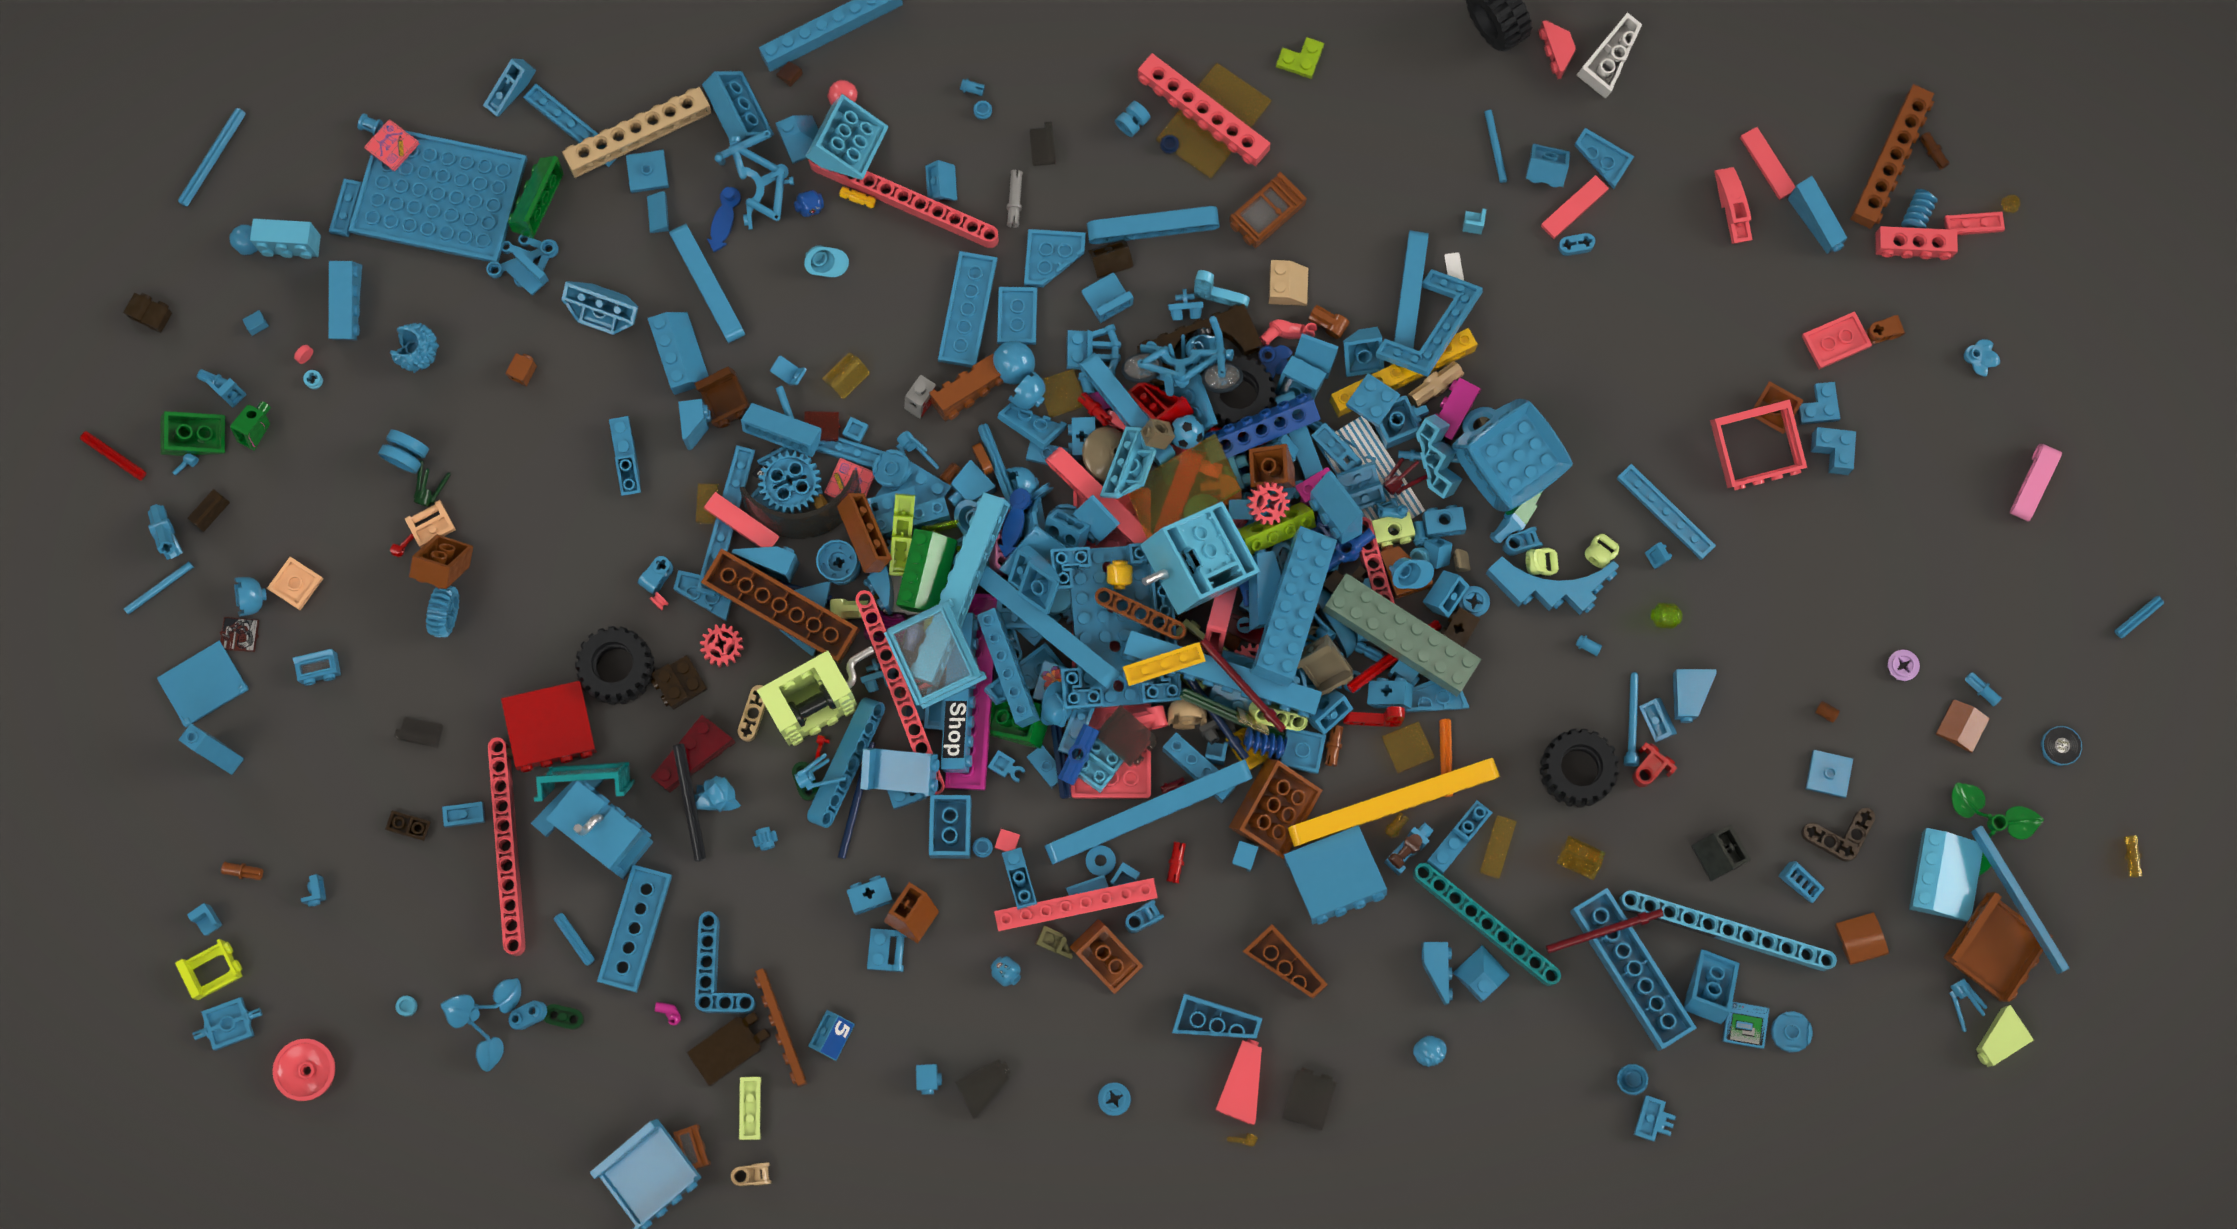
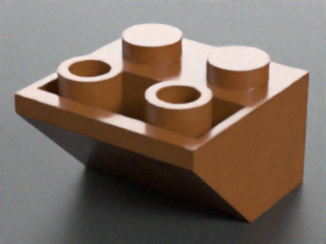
M909 882L888 912L884 922L914 942L919 943L939 911L926 892Z

